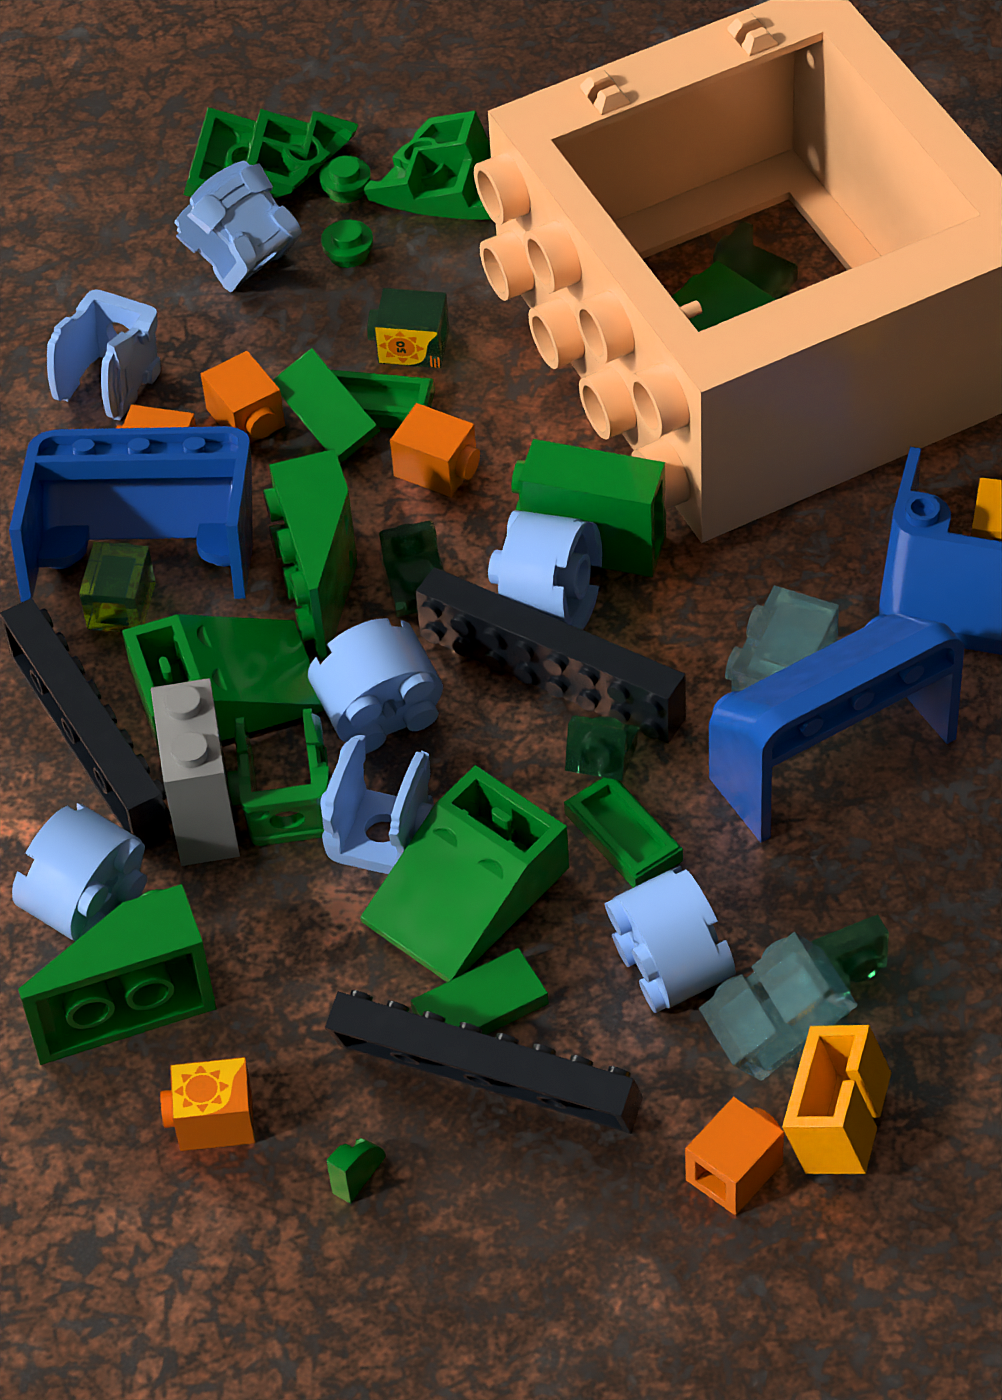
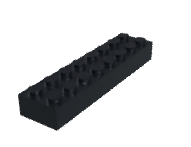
M433 567L415 591L420 636L430 643L445 646L454 650L460 656L475 659L486 664L492 670L505 672L516 677L522 683L535 685L548 691L555 697L565 698L587 711L597 712L619 725H627L641 731L649 738H657L668 744L686 719L685 673L436 567Z
M30 598L0 612L11 658L121 828L138 837L145 845V849L171 837L168 827L171 815L166 804L163 802V800L167 799L163 785L159 779L152 780L149 776L150 768L141 753L136 755L132 750L134 745L126 729L119 730L116 726L117 719L110 705H102L100 701L101 695L95 682L92 679L89 681L85 679V671L79 658L76 655L73 657L69 655V646L61 632L55 633L52 629L54 625L48 611L45 608L40 610L34 600Z
M351 990L350 995L339 991L336 994L325 1029L340 1047L629 1134L632 1133L643 1096L635 1080L630 1078L631 1073L624 1069L608 1066L606 1071L593 1067L594 1062L581 1056L571 1055L570 1060L556 1056L554 1049L544 1045L534 1044L533 1049L518 1045L519 1040L503 1033H497L496 1038L481 1034L482 1029L470 1023L460 1022L459 1027L447 1024L444 1017L432 1012L424 1011L423 1015L420 1016L408 1012L409 1007L395 1001L388 1000L386 1005L372 1001L373 997L358 990Z

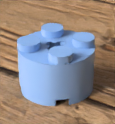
M514 510L508 520L507 537L503 550H494L491 555L488 568L489 581L491 584H498L499 595L582 630L591 617L599 586L589 584L591 566L602 567V542L599 529L595 523L583 521L582 519Z
M381 618L361 623L344 631L327 644L332 653L321 665L317 657H315L308 670V679L339 738L347 742L356 735H365L366 754L383 745L386 735L405 727L410 731L425 729L435 722L439 715L435 706L442 695V681L413 628L408 622L401 620L402 627H392L388 618Z
M77 803V811L67 805L58 810L43 825L28 847L25 854L35 860L27 876L17 871L12 888L13 902L19 908L71 940L76 941L122 902L138 898L141 895L147 882V875L139 871L145 845L138 837L83 804Z
M681 866L660 874L604 903L607 914L617 931L612 934L615 946L627 967L637 964L644 977L639 980L641 990L654 1013L665 1008L669 1009L735 976V964L727 941L724 940L718 943V936L713 926L718 920L693 876L686 869L682 871Z

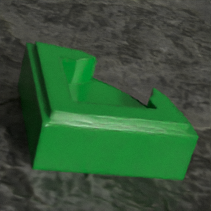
M365 1138L356 1139L354 1147L346 1143L340 1145L326 1160L332 1194L351 1204L385 1159V1151Z

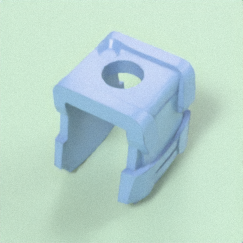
M240 161L214 174L196 190L190 198V204L175 220V224L178 227L176 237L193 253L198 251L213 266L216 277L229 292L236 290L246 279L273 260H278L285 255L302 233L299 223L290 211L283 205L279 207L269 192L272 191L273 186L260 163L249 165L247 161Z
M97 289L89 291L76 308V313L71 317H65L54 327V332L48 341L47 373L53 399L68 402L80 385L79 379L89 365L99 357H102L101 389L106 416L120 421L130 409L131 404L137 401V390L141 384H153L161 372L160 357L157 356L155 331L158 326L156 309L150 305ZM112 323H120L127 327L129 331L127 333L121 331L117 334Z
M356 735L351 737L341 748L339 761L327 791L322 794L323 845L327 856L337 863L389 874L434 806L432 796L428 795L430 779L429 753L422 750L415 753L403 779L398 796L367 790L363 763L366 759L365 735ZM375 823H391V829L388 834L390 841L375 842L366 836V832Z

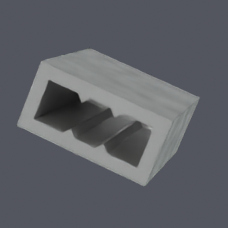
M210 678L152 687L151 695L163 782L181 866L240 857L229 793L226 762Z

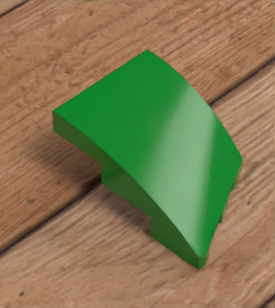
M208 107L183 195L192 197L196 190L210 177L240 161H247L249 165L260 163L273 186L272 191H269L273 198L290 194L355 136L358 124L317 111L312 112L310 122L307 123L260 109L257 121Z
M476 110L428 118L414 133L413 139L392 157L394 167L381 181L370 180L365 185L364 192L368 200L387 207L421 215L466 220L491 219L481 202L474 179L475 164L491 158L490 142Z

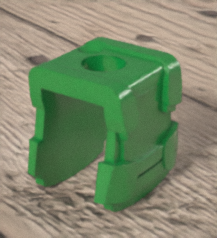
M312 708L303 709L311 784L257 791L254 758L244 717L235 718L234 735L238 770L227 772L232 807L242 806L250 841L256 846H266L322 838L324 828L321 798L322 794L327 791L330 783V770L320 717L313 714ZM282 812H298L290 816H275Z

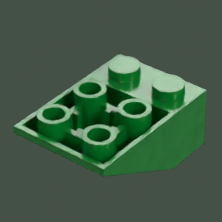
M335 449L269 464L272 488L263 490L271 523L278 521V524L269 526L275 556L277 559L282 558L284 564H289V566L282 567L288 597L290 600L295 599L297 606H302L295 609L299 632L303 642L313 640L319 662L324 661L330 654L331 650L327 644L335 638L358 563L349 489Z
M177 614L122 630L131 674L158 752L159 745L151 695L152 687L210 678L221 741L235 737V718L244 717L248 733L301 718L303 717V709L312 708L313 714L325 711L308 679V670L311 663L294 620Z
M475 765L435 803L360 916L361 922L444 981H451L463 975L570 868L567 826Z

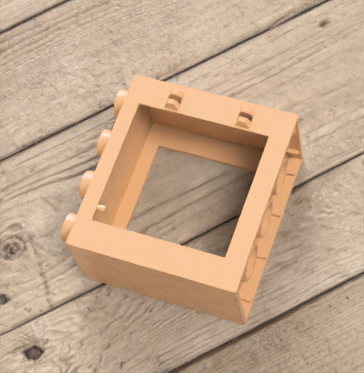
M769 0L488 110L491 158L474 166V179L479 197L486 212L496 223V236L483 240L480 243V257L488 281L500 299L506 301L521 295L531 308L528 314L530 330L544 361L553 369L571 363L581 377L579 393L582 405L597 434L603 439H609L622 433L634 450L631 456L665 462V509L667 510L675 506L701 543L905 456L909 453L910 447L923 448L1002 414V175L849 0ZM790 200L847 270L698 332L689 319L702 314L700 303L696 300L679 307L643 259L766 208Z

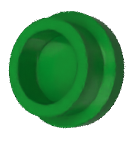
M339 156L323 165L319 173V179L322 189L330 199L339 203H351L364 196V188L371 180L369 166L363 160L353 156Z
M357 220L337 221L323 231L321 236L322 250L329 257L330 261L339 267L351 268L358 266L368 258L369 252L373 247L372 231L366 224Z

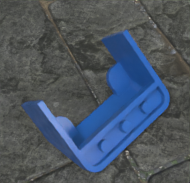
M228 426L57 429L35 436L28 444L9 527L21 602L30 598L33 599L39 567L64 569L72 566L86 554L89 540L196 538L197 552L203 560L217 566H231L234 599H246L253 548L252 458L249 436L241 429Z
M910 447L893 511L879 601V616L903 614L944 623L963 642L964 649L1002 655V541L949 533L951 511L947 503L933 494L918 492L921 448Z
M903 614L880 615L868 622L864 628L741 691L727 693L714 705L709 721V779L761 843L771 838L773 766L907 697L946 744L956 740L964 658L963 642L944 623Z

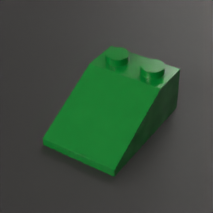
M182 884L164 890H150L138 898L122 902L18 989L40 1065L217 1009L203 941Z

